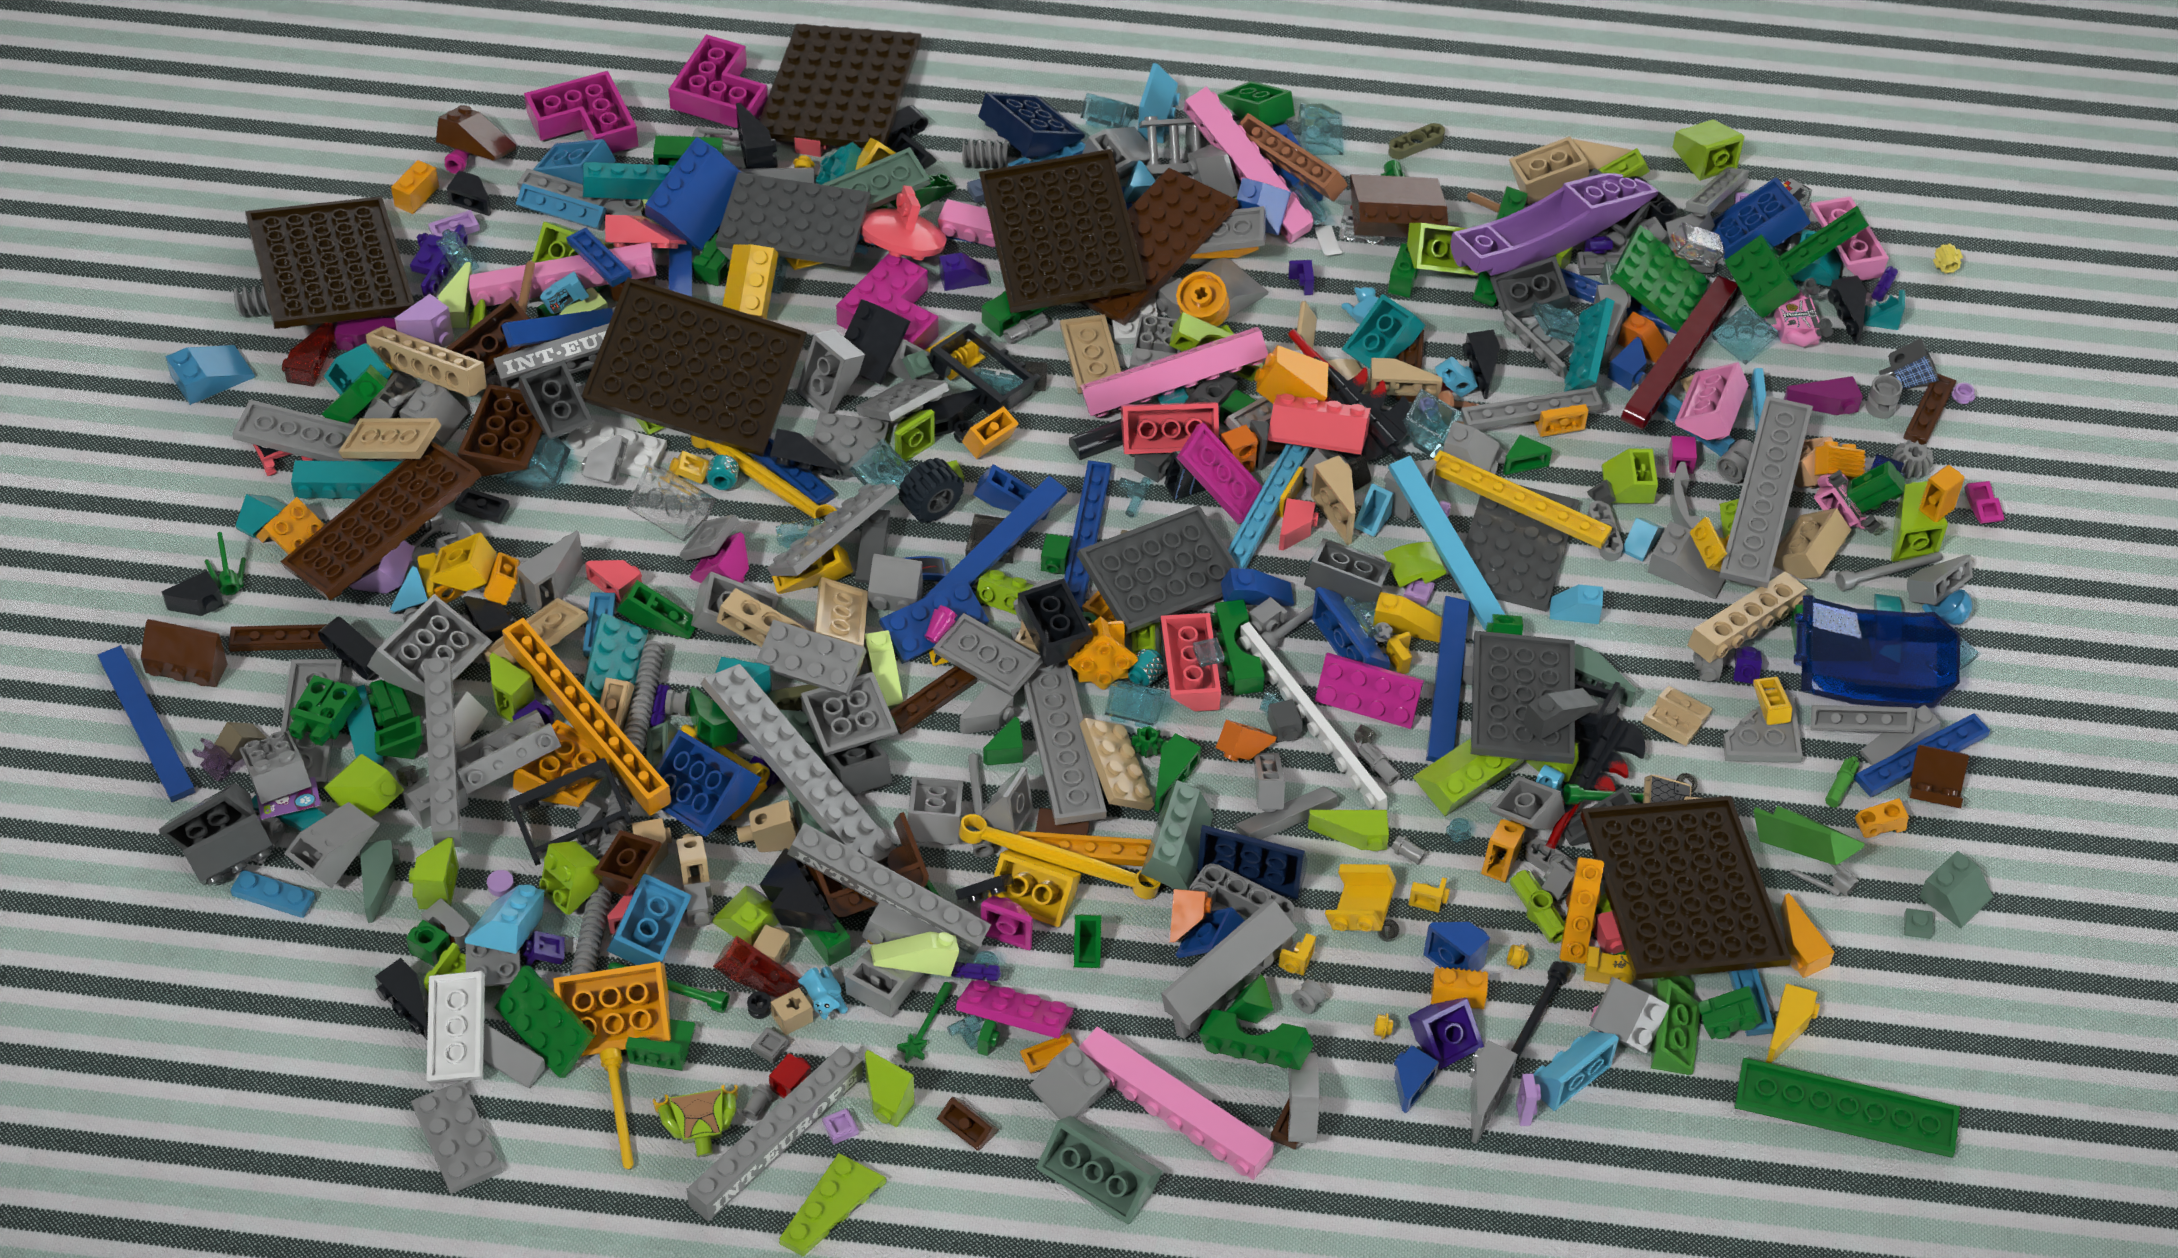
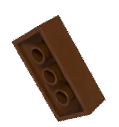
M511 296L446 349L484 362L486 377L496 369L494 358L517 352L525 346L509 348L501 325L506 322L528 320L530 318Z

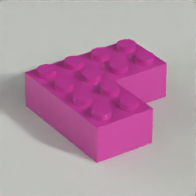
M706 34L668 89L670 109L738 128L736 103H741L753 116L759 119L768 99L767 85L739 77L747 66L745 45Z
M608 71L524 93L526 111L540 141L583 129L588 140L604 139L612 153L639 146L637 127Z
M888 253L836 305L837 325L848 329L861 299L909 320L910 325L903 339L925 350L939 336L938 316L914 304L928 290V270L903 257H895Z

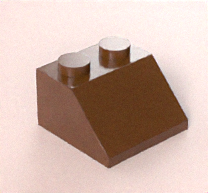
M620 830L593 871V874L606 890L627 896L637 886L662 844L659 841Z

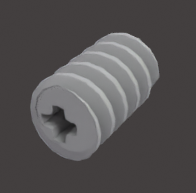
M969 139L967 145H965L963 140L962 162L964 167L968 166L969 161H971L973 167H976L978 161H980L981 167L985 168L988 161L990 168H994L996 162L999 168H1002L1004 163H1007V140L1004 141L1002 147L999 140L995 141L994 146L991 145L990 140L986 141L985 146H983L981 139H978L976 146H974L972 139Z
M255 286L252 287L251 293H248L246 287H243L242 294H239L237 288H234L235 308L241 317L246 315V311H248L250 316H254L256 309L259 315H264L265 308L270 314L263 286L260 293H258Z

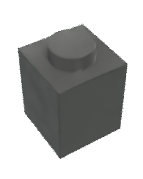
M1293 699L1269 704L1267 720L1273 735L1277 737L1276 742L1293 741L1296 738H1300L1302 720Z

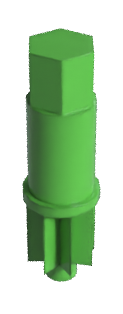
M1857 757L1845 758L1840 770L1837 772V777L1825 798L1826 804L1832 808L1839 807L1849 785L1854 781L1860 767Z

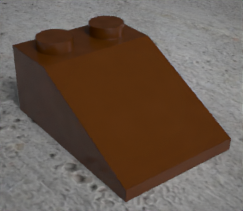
M460 105L438 117L437 143L493 161L516 149L514 142L484 115L472 110L470 106Z

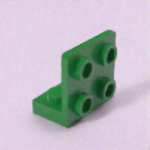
M670 1019L671 1041L661 1042L650 1040L646 1037H628L626 1050L630 1064L683 1071L696 1028L695 1023Z

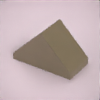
M227 722L210 752L227 769L242 759L239 748L244 747L250 741H261L266 739V737L253 723Z

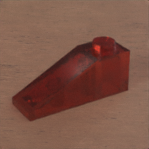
M334 323L322 324L290 350L287 359L285 358L282 363V371L285 372L287 383L314 387L335 341Z
M738 936L734 937L724 946L713 965L714 968L733 981L765 992L776 998L797 989L800 985L798 982L799 977Z

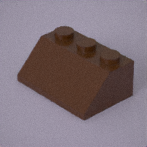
M147 619L141 651V660L145 673L152 676L172 678L176 681L192 682L200 686L217 687L228 665L219 633Z

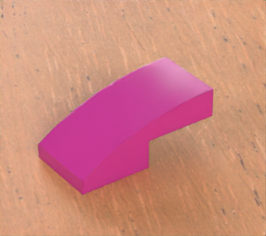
M1990 481L1966 484L1964 487L1966 496L1980 524L2004 520L1999 498H1994Z

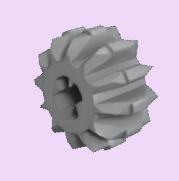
M1907 440L1906 443H1900L1892 456L1893 465L1901 475H1907L1908 479L1911 476L1919 479L1920 476H1926L1933 466V450L1927 449V444H1919L1918 440L1915 443Z

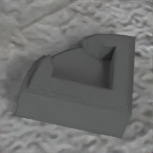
M1607 479L1587 491L1594 501H1602L1607 504L1616 501L1612 485Z

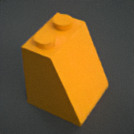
M1277 345L1274 351L1267 355L1263 367L1258 368L1254 378L1257 381L1256 392L1273 404L1277 394H1291L1299 398L1313 397L1319 401H1325L1328 390V363Z

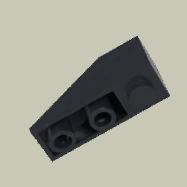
M1858 275L1832 280L1830 290L1828 291L1829 302L1835 307L1838 318L1843 321L1847 334L1852 337L1855 344L1859 343L1863 330L1867 293Z
M1494 329L1467 333L1466 342L1462 346L1463 354L1465 357H1468L1469 367L1473 370L1476 377L1477 390H1481L1484 399H1488L1500 350V344Z
M976 388L923 404L921 411L930 409L934 411L935 437L953 433L956 422L969 420L980 412L982 408L978 404L982 392Z
M777 428L770 454L777 466L789 468L791 465L799 467L800 471L812 473L814 470L822 472L823 476L835 478L836 475L843 477L844 473L840 466L801 433Z
M399 958L375 976L377 988H375L376 993L384 1002L388 1000L392 1004V1009L399 1018L405 1017L409 1021L408 1024L416 1035L421 1034L427 1040L428 1022L417 973L402 958Z

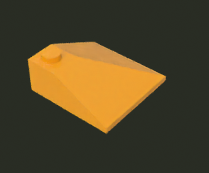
M556 720L552 727L561 747L514 770L513 789L524 793L600 760V757L575 728ZM603 778L589 784L587 781H584L540 801L580 807Z

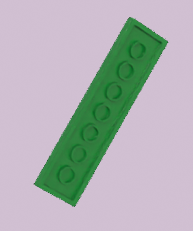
M1744 1057L1741 1062L1734 1105L1735 1109L1950 1158H1953L1955 1154L1960 1106Z

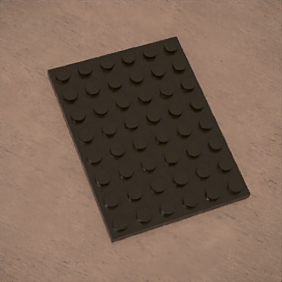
M796 24L759 121L769 130L771 139H775V141L795 142V137L820 141L821 145L845 147L853 142L859 148H864L869 139L872 138L886 146L922 42L921 33Z
M1111 149L979 172L1010 313L1146 290V281Z
M382 196L245 211L274 329L397 315L415 304Z
M627 277L581 397L588 404L764 457L806 340L807 332Z
M1731 796L1584 808L1581 810L1580 816L1594 859L1604 862L1601 880L1634 980L1790 965L1791 956Z

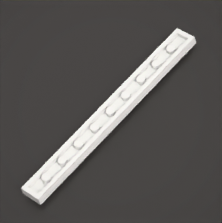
M1249 622L1240 626L1241 637L1239 640L1242 647L1246 651L1249 650L1253 656L1260 657L1262 668L1266 671L1268 680L1272 685H1277L1282 698L1285 701L1293 699L1300 718L1306 722L1310 734L1313 737L1317 736L1321 741V746L1325 753L1332 755L1339 771L1345 772L1349 777L1351 786L1362 793L1366 805L1374 810H1387L1386 794Z

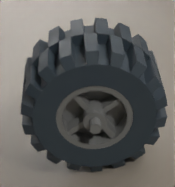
M930 458L912 468L904 477L903 482L899 486L898 498L917 520L922 523H930L945 516L955 507L956 503L961 499L960 496L963 494L964 483L945 460L939 458L932 460Z

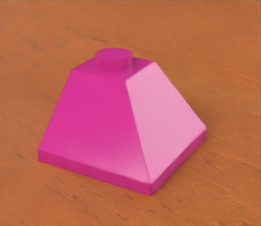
M739 532L728 536L716 554L701 558L689 577L694 581L702 583L710 572H714L743 583L745 581L744 576L749 570L744 534Z
M992 895L984 900L981 904V919L991 924L986 936L1030 951L1032 948L1033 918L1019 904L1008 898Z

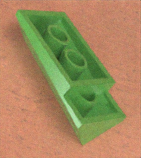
M1778 805L1774 814L1757 807L1753 811L1760 842L1835 866L1861 850L1865 844L1813 819Z
M1686 976L1653 979L1652 996L1670 1006L1651 1043V1069L1685 1075L1693 1074L1700 1010L1698 1001L1693 998L1695 983Z

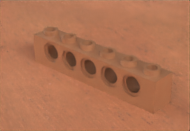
M1249 113L1238 124L1244 128L1248 139L1256 143L1262 156L1334 202L1348 186L1339 171Z

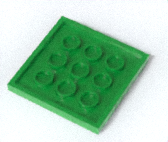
M1641 225L1633 232L1610 276L1611 280L1676 332L1680 330L1697 306L1710 282L1701 272L1695 270L1685 259L1679 257L1668 245L1663 244Z

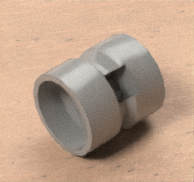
M1879 375L1873 379L1866 402V410L1870 415L1880 419H1887L1895 414L1903 388L1901 382L1891 375Z
M1745 439L1737 440L1718 459L1716 467L1719 474L1725 480L1731 483H1738L1745 477L1753 443Z

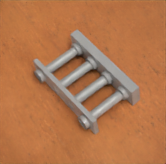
M1157 116L1144 117V121L1139 123V128H1147L1149 162L1145 166L1152 176H1161L1168 168L1182 174H1191L1187 163H1183V160L1180 159L1178 126L1191 125L1193 151L1201 149L1200 130L1190 118L1158 120ZM1169 126L1171 160H1169V164H1161V161H1158L1156 127Z
M535 710L458 749V770H456L459 780L461 779L469 794L561 747V744L550 723L545 725L540 713Z

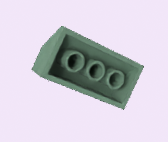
M1176 780L1165 797L1141 874L1174 889L1189 890L1198 867L1202 825L1211 826L1214 816L1200 790Z
M1072 1116L1057 1121L1035 1168L1126 1224L1131 1223L1152 1195L1163 1170Z

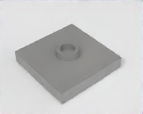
M728 515L703 521L680 552V556L684 561L716 554L739 522V519L735 515Z

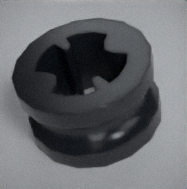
M968 420L956 422L954 425V439L962 443L967 431L974 424Z
M761 991L754 992L748 997L747 1005L750 1016L756 1019H763L771 1013V998L767 993ZM757 1002H763L762 1008H756Z

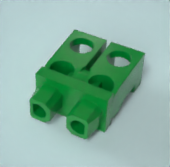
M314 675L295 708L293 707L290 711V716L293 720L288 728L290 735L301 740L306 732H310L309 738L311 742L323 746L329 738L336 740L339 736L338 731L344 727L346 719L352 710H358L363 703L357 688L337 681L334 683L333 680Z

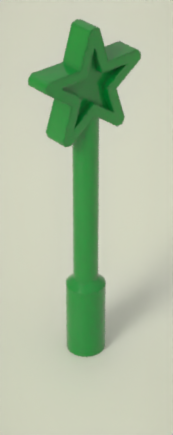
M948 982L943 983L934 999L935 1003L915 1039L910 1033L907 1043L897 1044V1050L905 1053V1063H908L913 1057L920 1060L925 1059L922 1049L927 1046V1040H922L940 1006L944 1005L953 989L952 984Z

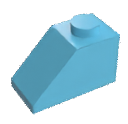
M1578 584L1552 596L1550 599V619L1599 624L1603 606V587Z

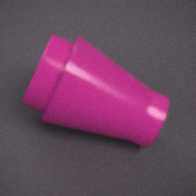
M458 149L453 150L445 157V168L453 174H457L459 170L464 171L470 153Z
M942 605L938 609H934L924 637L937 644L942 636L955 624L956 613Z

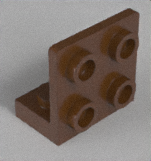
M1918 745L1907 792L1909 798L1961 808L1963 802L1961 791L1969 760L1968 754Z

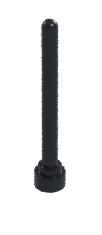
M1554 961L1547 972L1549 981L1511 1049L1512 1052L1518 1054L1516 1063L1557 987L1566 983L1571 974V969L1562 962Z

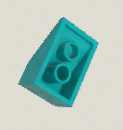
M1382 294L1341 350L1370 369L1372 358H1395L1415 341L1426 325L1416 315Z

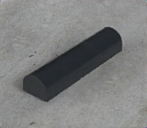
M1121 419L1070 437L1069 446L1077 458L1082 460L1123 445Z

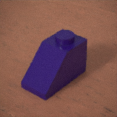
M962 252L939 256L940 278L944 291L989 284L984 265Z

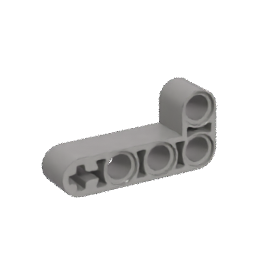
M1208 864L1203 867L1189 890L1208 892V897L1212 898V907L1215 902H1218L1228 908L1233 907L1236 912L1248 918L1272 898L1281 907L1292 922L1294 905L1290 900L1217 864Z
M1310 1052L1300 1070L1288 1068L1290 1104L1288 1142L1316 1143L1319 1118L1317 1053Z

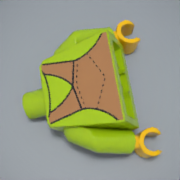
M723 1084L721 1089L670 1098L665 1094V1101L662 1103H657L655 1098L652 1100L655 1111L659 1114L663 1126L674 1138L682 1139L683 1144L695 1142L697 1157H704L713 1154L711 1139L721 1138L722 1132L729 1129L736 1113L738 1086L734 1084V1090L727 1091L725 1090V1084Z

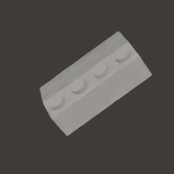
M434 594L375 651L367 667L386 682L425 697L423 659L449 657L454 681L493 641Z

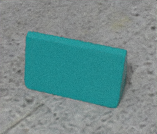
M1183 386L1175 388V392L1167 395L1157 394L1161 404L1185 403L1189 398Z

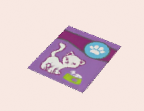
M309 778L311 787L261 804L257 795L261 820L320 806L316 778Z

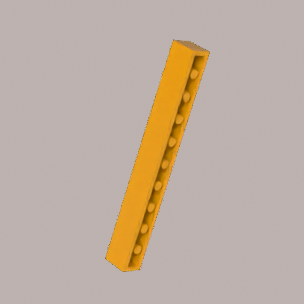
M521 618L503 629L505 648L521 667L530 673L533 681L600 759H606L612 773L648 815L651 816L671 803L669 785L528 622Z

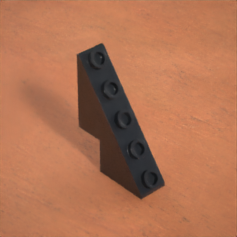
M784 848L759 884L769 901L773 903L770 907L783 926L836 933L837 931L833 924L837 920L803 863L788 855L789 850Z

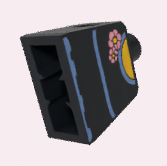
M1180 451L1173 452L1164 482L1174 500L1206 490L1176 458Z

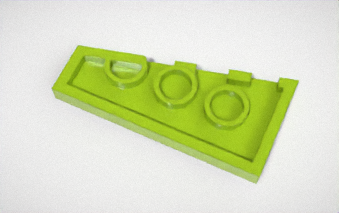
M838 1153L779 1238V1244L804 1257L830 1234L829 1231L836 1224L842 1223L849 1217V1213L859 1204L862 1205L869 1199V1195L885 1185L886 1177Z

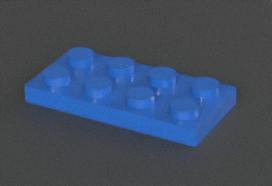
M966 579L880 618L879 623L884 631L889 630L893 649L902 664L933 650L936 644L927 640L924 636L928 630L934 609H938L940 605L956 613L955 621L965 613L984 625L989 623V619Z

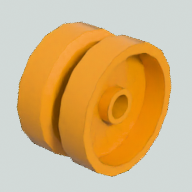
M1206 271L1194 272L1185 277L1178 285L1176 298L1181 314L1184 312L1216 327L1221 325L1228 317L1230 310L1229 297L1226 286L1219 276Z

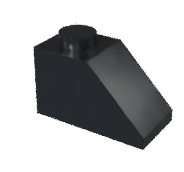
M459 170L447 186L449 204L490 216L489 197L480 177Z
M208 571L161 591L165 606L170 611L203 616L224 606L220 590Z
M470 596L463 598L465 611L471 623L491 639L492 643L503 636V629L515 623L511 612H506L501 603Z

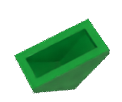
M1519 435L1506 455L1503 469L1504 475L1548 467L1552 454L1551 447Z
M419 715L374 732L376 754L414 759L424 739L422 717Z
M1015 716L983 748L984 764L988 766L1023 763V743L1019 718Z
M1075 914L1074 968H1100L1102 915Z
M1259 975L1247 985L1226 1012L1235 1013L1238 1019L1256 1024L1274 1009L1265 978Z

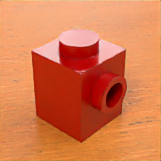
M788 1053L769 1075L770 1089L784 1099L811 1074V1066L805 1059L797 1058Z

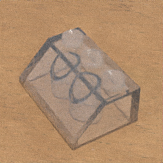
M646 465L627 509L680 540L686 541L698 529L700 524L708 519L717 498L661 466Z

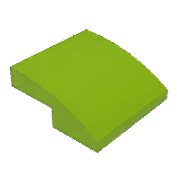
M1432 542L1406 544L1383 553L1387 562L1392 563L1390 569L1400 588L1420 578L1426 584L1447 574Z

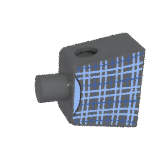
M1922 338L1891 352L1888 355L1891 367L1879 371L1880 375H1891L1901 382L1903 390L1939 381L1935 364Z

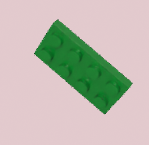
M523 966L494 1007L536 1054L544 1059L548 1067L559 1078H566L595 1036L530 966Z

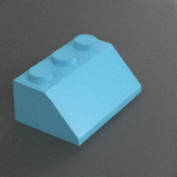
M1157 63L1152 65L1139 105L1138 132L1146 141H1148L1147 128H1139V123L1144 121V117L1157 116L1158 120L1175 119V106H1179L1181 93H1177L1178 83ZM1169 126L1156 127L1158 143H1163L1165 136L1170 135Z
M518 885L495 900L466 936L465 943L516 954L543 918L544 890L535 888L533 885Z
M1591 1031L1584 1037L1579 1036L1576 1038L1571 1047L1565 1052L1563 1050L1558 1052L1549 1065L1539 1067L1533 1075L1535 1084L1540 1085L1541 1100L1555 1111L1611 1067L1619 1038L1615 1034Z

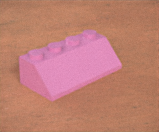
M1851 196L1810 203V208L1822 228L1857 206ZM1869 226L1835 248L1846 268L1855 276L1858 275L1861 281L1882 277L1889 257Z
M1739 362L1695 372L1675 420L1676 426L1705 440H1720L1729 436L1749 386Z

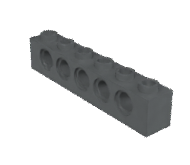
M1219 373L1220 376L1216 379H1205L1185 403L1217 402L1218 416H1220V406L1237 390L1238 382ZM1173 453L1135 454L1134 470L1158 483L1167 475Z

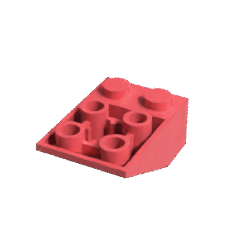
M605 215V242L613 243V247H625L651 242L652 248L678 249V244H686V240L644 216Z

